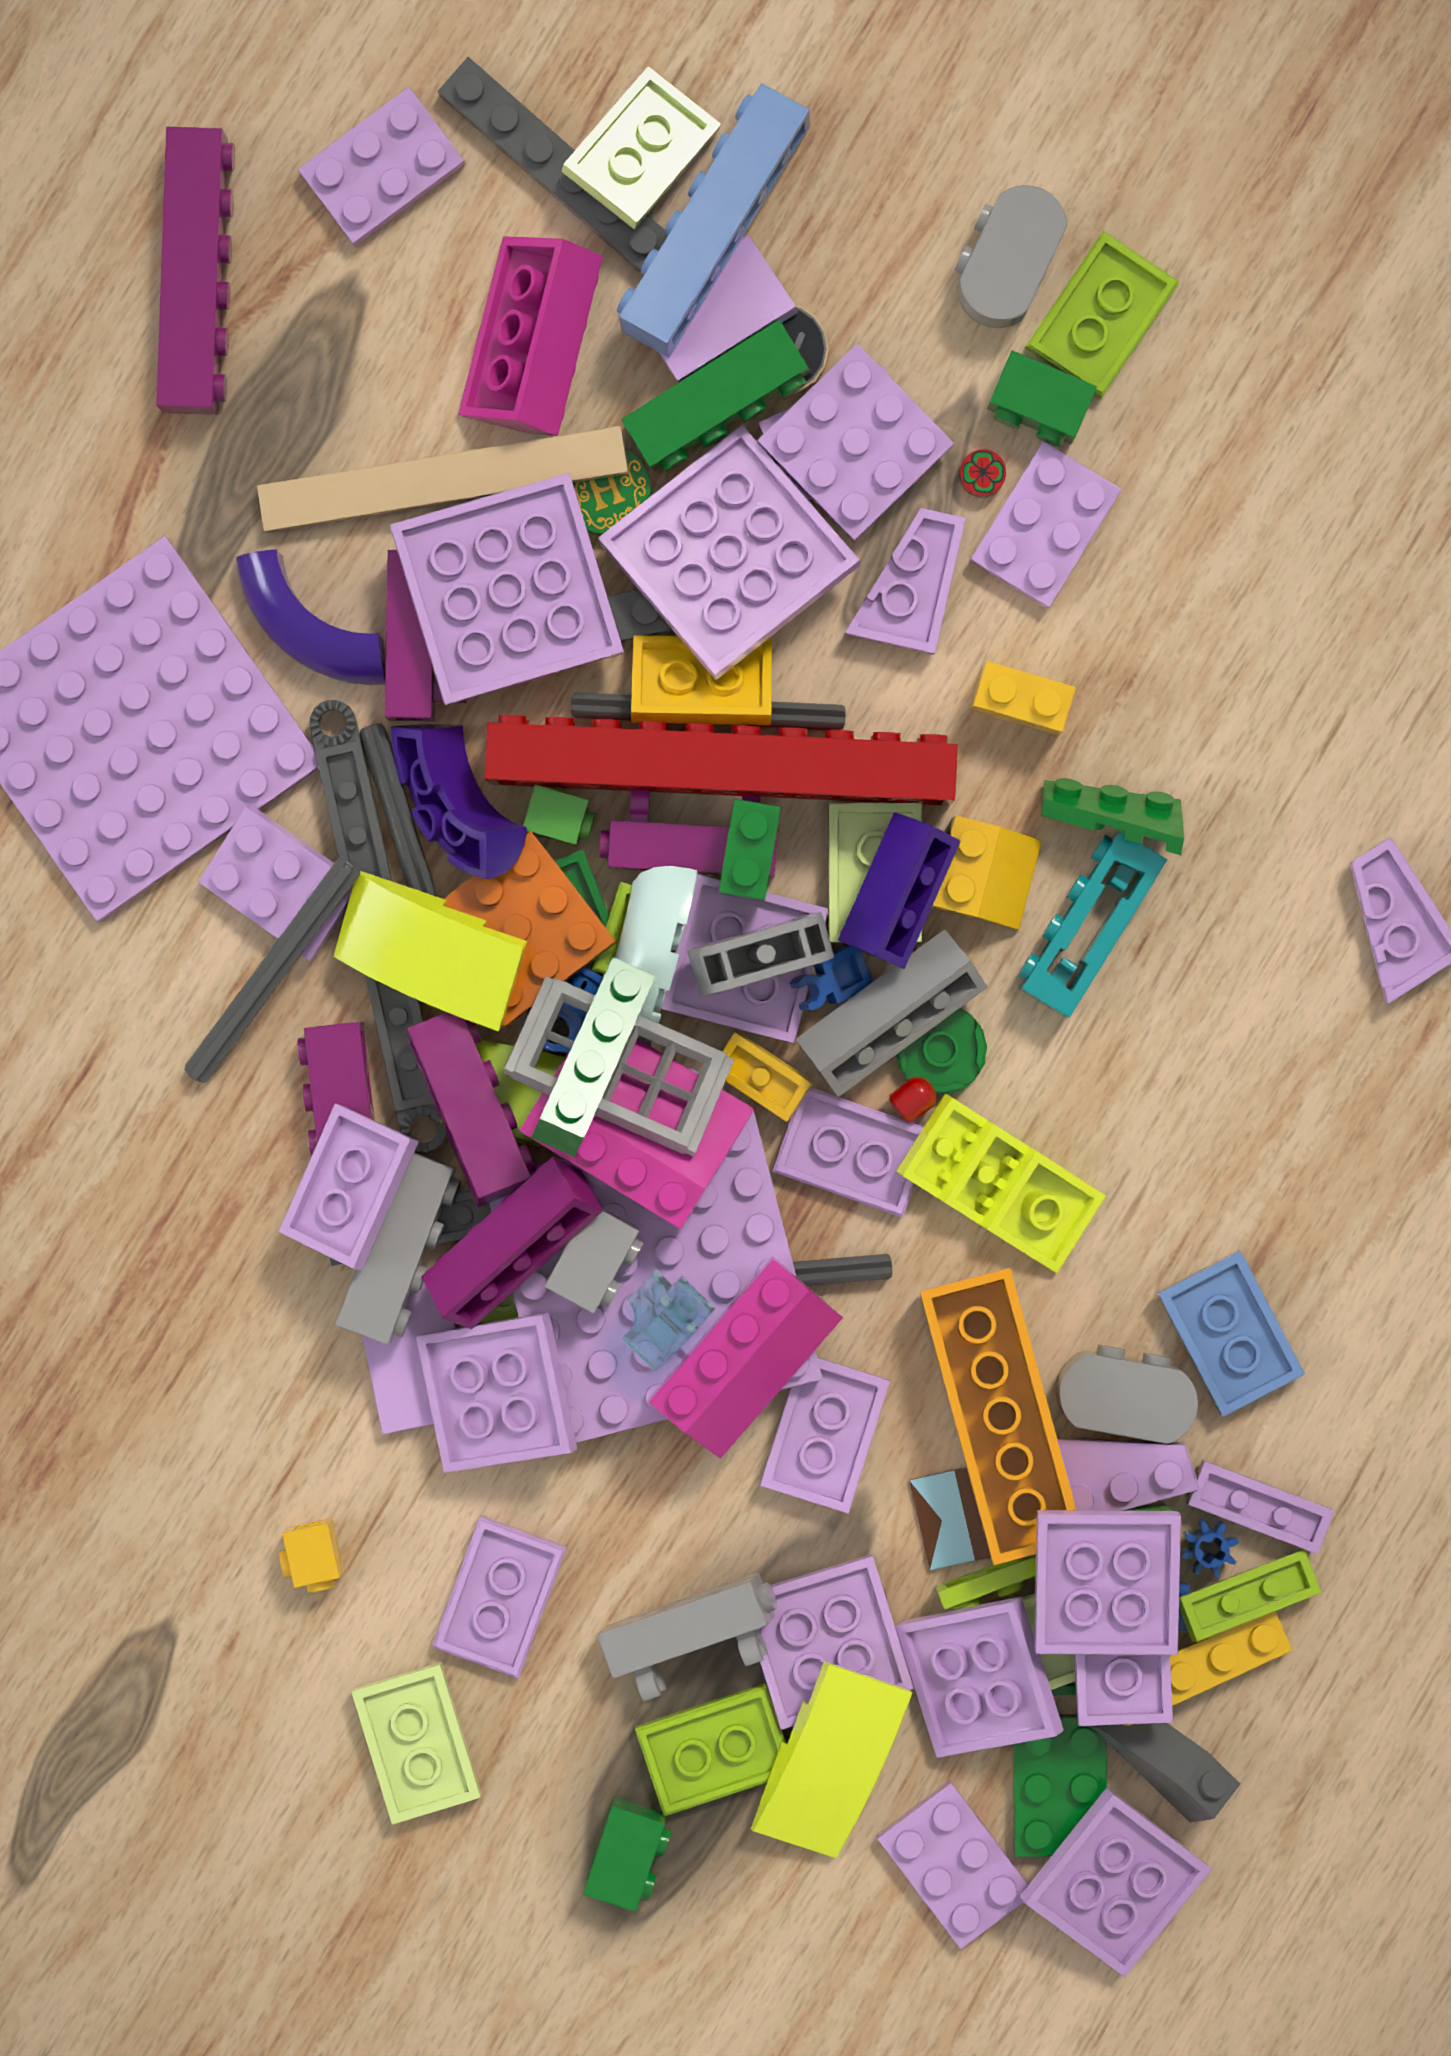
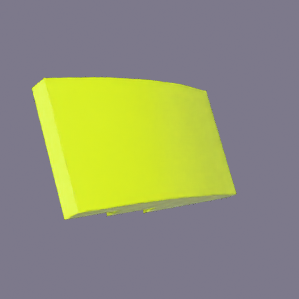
M360 871V876L352 887L333 957L368 977L414 999L452 1015L499 1031L505 1019L527 941L485 927L487 920L445 906L447 901L445 899Z
M944 1094L896 1170L897 1173L1055 1273L1059 1272L1106 1195L947 1094Z
M824 1661L809 1703L802 1702L788 1743L783 1741L781 1743L751 1830L837 1858L877 1782L913 1692Z

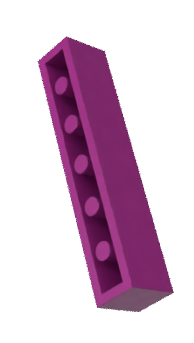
M166 126L156 406L163 413L218 415L219 402H226L227 377L226 374H220V356H227L229 349L228 328H221L222 310H229L230 283L223 282L224 264H231L232 239L231 236L225 235V217H233V190L226 189L227 171H234L235 145L234 143H228V138L222 128Z

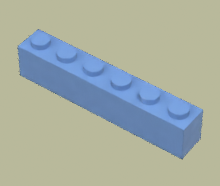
M762 83L754 96L747 94L742 100L735 116L738 122L731 134L723 133L717 141L712 152V158L715 160L707 173L700 171L697 174L688 192V196L691 199L683 212L679 210L674 212L665 229L664 234L668 236L659 251L656 249L650 251L641 268V274L644 275L636 289L631 287L627 289L618 305L617 312L620 313L621 331L668 358L672 355L810 128V109Z

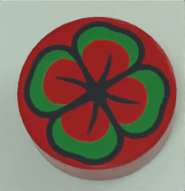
M979 449L968 454L963 460L959 471L961 485L969 494L975 497H989L1000 490L1006 478V466L1003 459L997 453L988 449Z

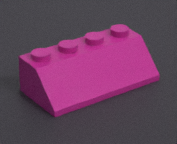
M503 236L458 415L524 433L558 436L565 414V406L572 378L576 371V362L587 327V319L595 287L598 283L603 256L565 239Z
M772 1256L650 1396L649 1402L685 1434L721 1459L843 1317Z

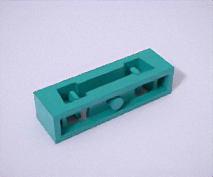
M1119 831L1112 838L1107 835L1103 836L1091 855V859L1097 862L1088 878L1082 874L1078 876L1066 898L1073 902L1064 917L1057 913L1054 915L1042 935L1043 938L1048 940L1046 946L1039 956L1031 953L1017 975L1024 980L1019 990L1065 1018H1070L1167 862L1166 858L1142 843L1138 844L1124 840L1125 834ZM1113 863L1119 866L1107 884L1119 892L1126 890L1129 881L1135 873L1139 874L1140 876L1127 897L1117 899L1079 960L1084 966L1070 989H1068L1065 985L1078 965L1063 957L1060 958L1055 970L1050 974L1047 972V969L1059 950L1065 951L1105 888L1101 882Z

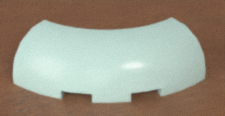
M676 866L653 867L637 876L632 883L627 913L615 956L616 959L656 976L639 1015L657 1023L660 1021L661 1013L659 1012L666 990H670L679 953L671 952V950H677L690 912L697 870ZM638 1035V1039L651 1046V1040Z

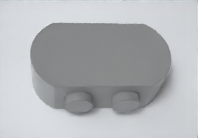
M1021 185L1002 192L994 207L985 204L974 227V230L981 232L975 248L965 246L954 269L955 272L961 274L957 286L961 306L979 324L992 328H1004L1017 324L1024 319L1067 227L1064 210L1052 194L1039 187Z
M822 912L794 918L687 950L700 996L726 991L834 958Z
M1098 1344L1097 1352L1087 1350L1079 1352L1071 1357L1061 1368L1056 1381L1057 1402L1063 1414L1077 1428L1169 1444L1184 1436L1196 1419L1198 1412L1196 1389L1183 1371L1176 1366L1170 1365L1171 1357L1143 1353V1359L1137 1360L1124 1357L1125 1349Z

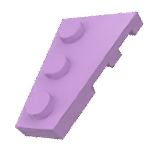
M1083 1437L1081 1439L1057 1438L1077 1510L1124 1511L1193 1492L1200 1487L1186 1442L1167 1444L1147 1440L1113 1441Z

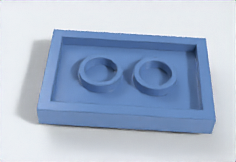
M1237 1250L1157 1292L1222 1417L1305 1375L1241 1251Z

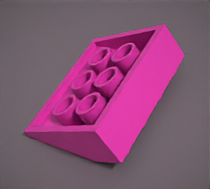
M637 1038L626 1064L654 1076L663 1053ZM569 1053L553 1075L554 1077H559ZM672 1060L664 1081L692 1093L699 1075ZM623 1072L610 1101L638 1113L650 1084ZM660 1089L648 1118L676 1130L688 1101ZM721 1090L694 1157L686 1153L681 1154L595 1115L575 1157L536 1139L533 1140L679 1229H682L755 1109L726 1091ZM542 1092L520 1128V1132L530 1138L532 1137L550 1095Z

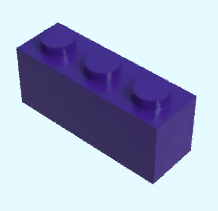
M894 812L838 941L867 955L905 969L961 841L932 825Z

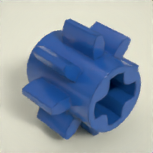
M1200 1518L1198 1521L1200 1529L1194 1533L1183 1531L1182 1534L1189 1540V1548L1183 1549L1180 1555L1185 1559L1193 1557L1197 1559L1192 1569L1195 1574H1200L1205 1566L1210 1568L1216 1577H1220L1219 1567L1225 1562L1233 1565L1236 1564L1235 1559L1229 1554V1547L1236 1546L1239 1543L1238 1539L1231 1536L1226 1538L1222 1536L1226 1530V1524L1220 1520L1213 1529L1209 1528L1207 1523ZM1216 1537L1214 1543L1219 1547V1551L1216 1554L1208 1552L1204 1557V1552L1199 1548L1200 1543L1203 1540L1210 1543Z

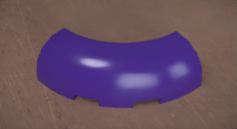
M277 549L256 551L237 556L238 575L249 607L260 626L285 653L300 664L332 679L354 684L385 685L383 638L378 633H357L329 625L310 613L293 591L285 570L283 555Z
M417 724L391 727L392 749L400 785H408L416 806L411 814L429 842L437 841L449 854L447 860L468 874L483 879H491L506 873L519 859L525 845L527 826L519 825L501 815L483 795L468 762L463 726Z

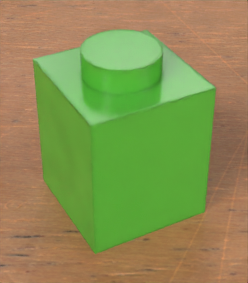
M535 785L523 826H527L526 832L528 833L532 831L535 835L578 847L580 837L589 839L596 813L588 811L590 801L587 799Z

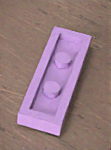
M1202 1459L1196 1475L1200 1487L1198 1490L1189 1493L1186 1501L1188 1505L1310 1552L1319 1553L1334 1510Z

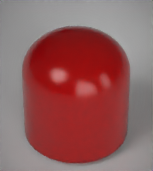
M918 1076L911 1077L889 1095V1100L894 1108L908 1123L911 1122L912 1124L933 1108L937 1100L932 1084Z

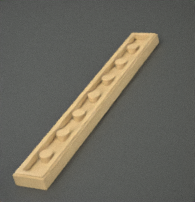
M615 426L257 485L263 529L264 532L271 533L484 498L566 473H570L572 483L625 475L629 474L622 427Z

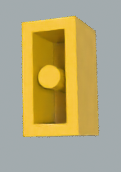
M986 661L982 667L970 710L1059 736L1064 730L1076 687Z

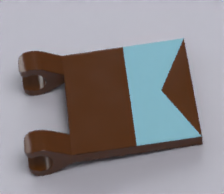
M967 1467L909 1480L930 1570L991 1557Z

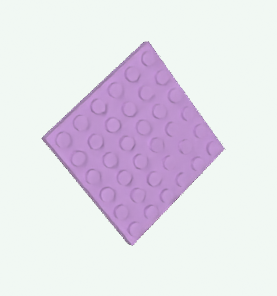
M166 536L159 539L0 651V784L97 922L107 918L227 834L245 806L253 805L258 810H261L319 769L314 746Z
M754 1111L682 1229H679L565 1158H559V1160L582 1171L602 1208L640 1228L636 1239L643 1242L631 1267L622 1263L613 1280L621 1283L609 1307L606 1308L599 1304L594 1314L544 1287L567 1244L512 1292L518 1317L550 1313L576 1443L667 1420L668 1418L649 1402L650 1396L772 1256L775 1257L796 1276ZM546 1162L540 1163V1164H536V1165H535V1171H536V1169H537L538 1167H540L541 1165L545 1164ZM535 1171L530 1172V1176H532L535 1173ZM505 1197L489 1203L491 1212L502 1203ZM816 1350L781 1390L823 1379Z

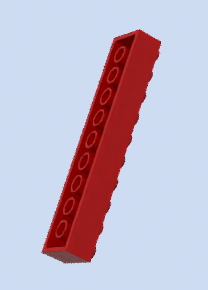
M499 715L498 723L487 722L485 780L490 785L527 787L539 785L549 788L631 791V789L650 790V792L875 803H922V805L950 806L955 801L958 744L947 743V735L920 734L917 742L900 741L901 733L873 732L871 740L854 739V731L826 730L825 738L807 737V729L786 727L779 728L778 736L760 735V727L746 725L732 726L731 734L714 733V725L702 723H686L685 731H667V723L658 721H639V729L621 728L620 720L592 719V727L575 726L573 718L545 717V725L529 724V720H526L527 716Z

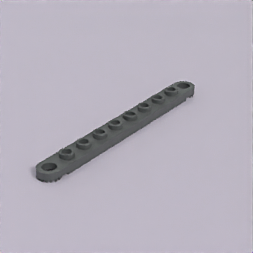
M324 701L313 709L309 719L338 856L353 862L360 871L393 882L356 715L347 704L341 701ZM337 710L343 713L346 718L345 730L338 736L330 737L323 733L320 722L325 713ZM365 975L400 1132L415 1139L411 1133L412 1122L419 1116L431 1117L437 1125L436 1136L432 1141L426 1143L418 1142L415 1151H433L442 1145L447 1134L444 1127H440L441 1119L407 1041V1028L424 1022L420 1001Z

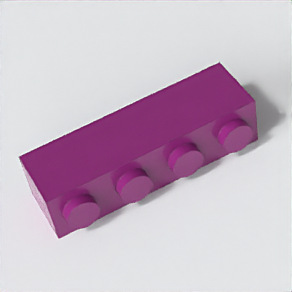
M447 1012L408 1027L407 1041L477 1208L512 1194L531 1177L530 1172L535 1171V1165L527 1146L524 1144L518 1147L511 1130L517 1128V1123L508 1102L500 1104L494 1088L499 1086V1080L491 1061L482 1062L476 1046L482 1044L476 1024Z
M364 1022L304 1028L305 1037L298 1038L297 1040L300 1065H308L310 1083L303 1084V1099L306 1112L313 1111L315 1129L308 1130L311 1157L335 1103L375 1121Z
M552 1157L548 1162L538 1167L535 1173L515 1192L505 1197L502 1203L483 1221L472 1227L469 1233L450 1251L440 1256L436 1263L421 1276L441 1317L472 1329L603 1212V1209L582 1171Z

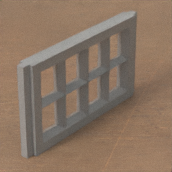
M546 976L503 1073L510 1075L511 1079L550 1095L558 1078L534 1067L547 1039L570 1049L574 1044L573 1040L551 1031L562 1004L565 1002L588 1013L595 995L557 978L554 980ZM639 1015L595 1112V1116L681 1154L686 1153L694 1157L734 1059L726 1056L727 1053ZM638 1035L666 1047L654 1076L626 1064ZM676 1052L703 1063L692 1093L664 1081ZM623 1072L650 1084L638 1113L610 1101ZM660 1089L688 1101L676 1130L648 1118Z

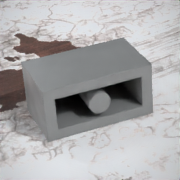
M602 1208L603 1212L569 1241L544 1286L593 1314L599 1304L606 1308L609 1307L621 1283L613 1280L622 1263L631 1267L643 1245L642 1241L636 1239L640 1228Z

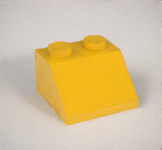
M955 815L952 818L948 834L959 839L961 842L932 908L1019 930L1042 840L1000 826Z

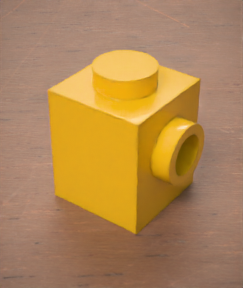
M328 1518L288 1527L282 1533L285 1550L279 1551L284 1577H292L294 1588L307 1586L308 1592H317L334 1587V1579L341 1577L344 1573L333 1519Z

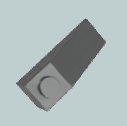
M1168 1723L1092 1726L1190 1823L1214 1819L1240 1786V1783L1208 1751Z

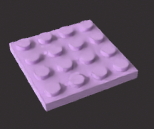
M743 425L598 537L602 548L715 680L860 566L858 557Z
M570 473L390 525L444 706L620 655L624 652Z

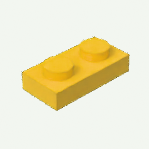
M738 1031L734 1032L722 1051L727 1053L726 1056L734 1059L726 1082L784 1121H790L814 1081Z

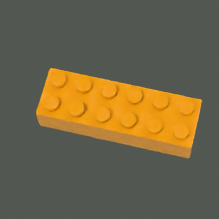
M1006 1268L920 1291L919 1293L993 1565L1036 1554L1037 1510H1077L1011 1268Z

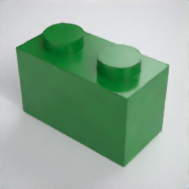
M1011 350L987 409L995 412L993 418L1006 426L1018 429L1020 424L1037 430L1036 437L1048 444L1061 447L1062 443L1065 442L1071 445L1076 438L1097 386Z
M734 799L719 894L765 902L781 807Z
M613 1797L585 1882L583 1895L634 1912L637 1911L640 1899L649 1901L657 1874L649 1871L654 1856H664L671 1835V1830L664 1828L666 1816L661 1812Z

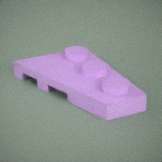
M920 508L844 635L934 655L966 518Z
M1391 837L1349 862L1385 1004L1391 1003L1451 964V929Z

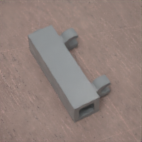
M758 1572L608 1624L597 1634L613 1679L634 1672L640 1696L643 1701L661 1696V1691L667 1689L664 1678L656 1666L657 1663L736 1637L745 1666L763 1661V1656L768 1655V1651L758 1629L767 1626L774 1618L773 1610L777 1609V1602L772 1587L768 1582L763 1584Z

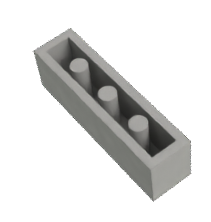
M944 929L911 954L905 969L897 966L889 969L874 982L797 1037L796 1041L839 1097L988 987L971 960Z
M414 1152L362 1271L355 1270L337 1318L336 1326L387 1345L393 1341L394 1336L403 1337L412 1314L411 1311L405 1309L411 1292L419 1294L424 1283L421 1276L428 1271L427 1267L421 1265L427 1248L436 1249L444 1228L443 1223L437 1222L443 1204L452 1206L461 1180L453 1178L457 1168Z

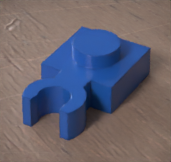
M845 944L833 951L834 958L813 965L817 973L816 975H799L793 978L789 983L791 988H802L807 985L810 989L809 999L798 1005L800 1010L818 1009L824 1004L826 998L829 1004H839L871 984L873 980L862 952Z

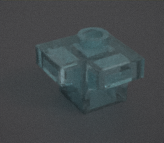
M656 1269L627 1300L633 1308L635 1322L622 1339L656 1371L690 1339L715 1308L683 1276L672 1285Z

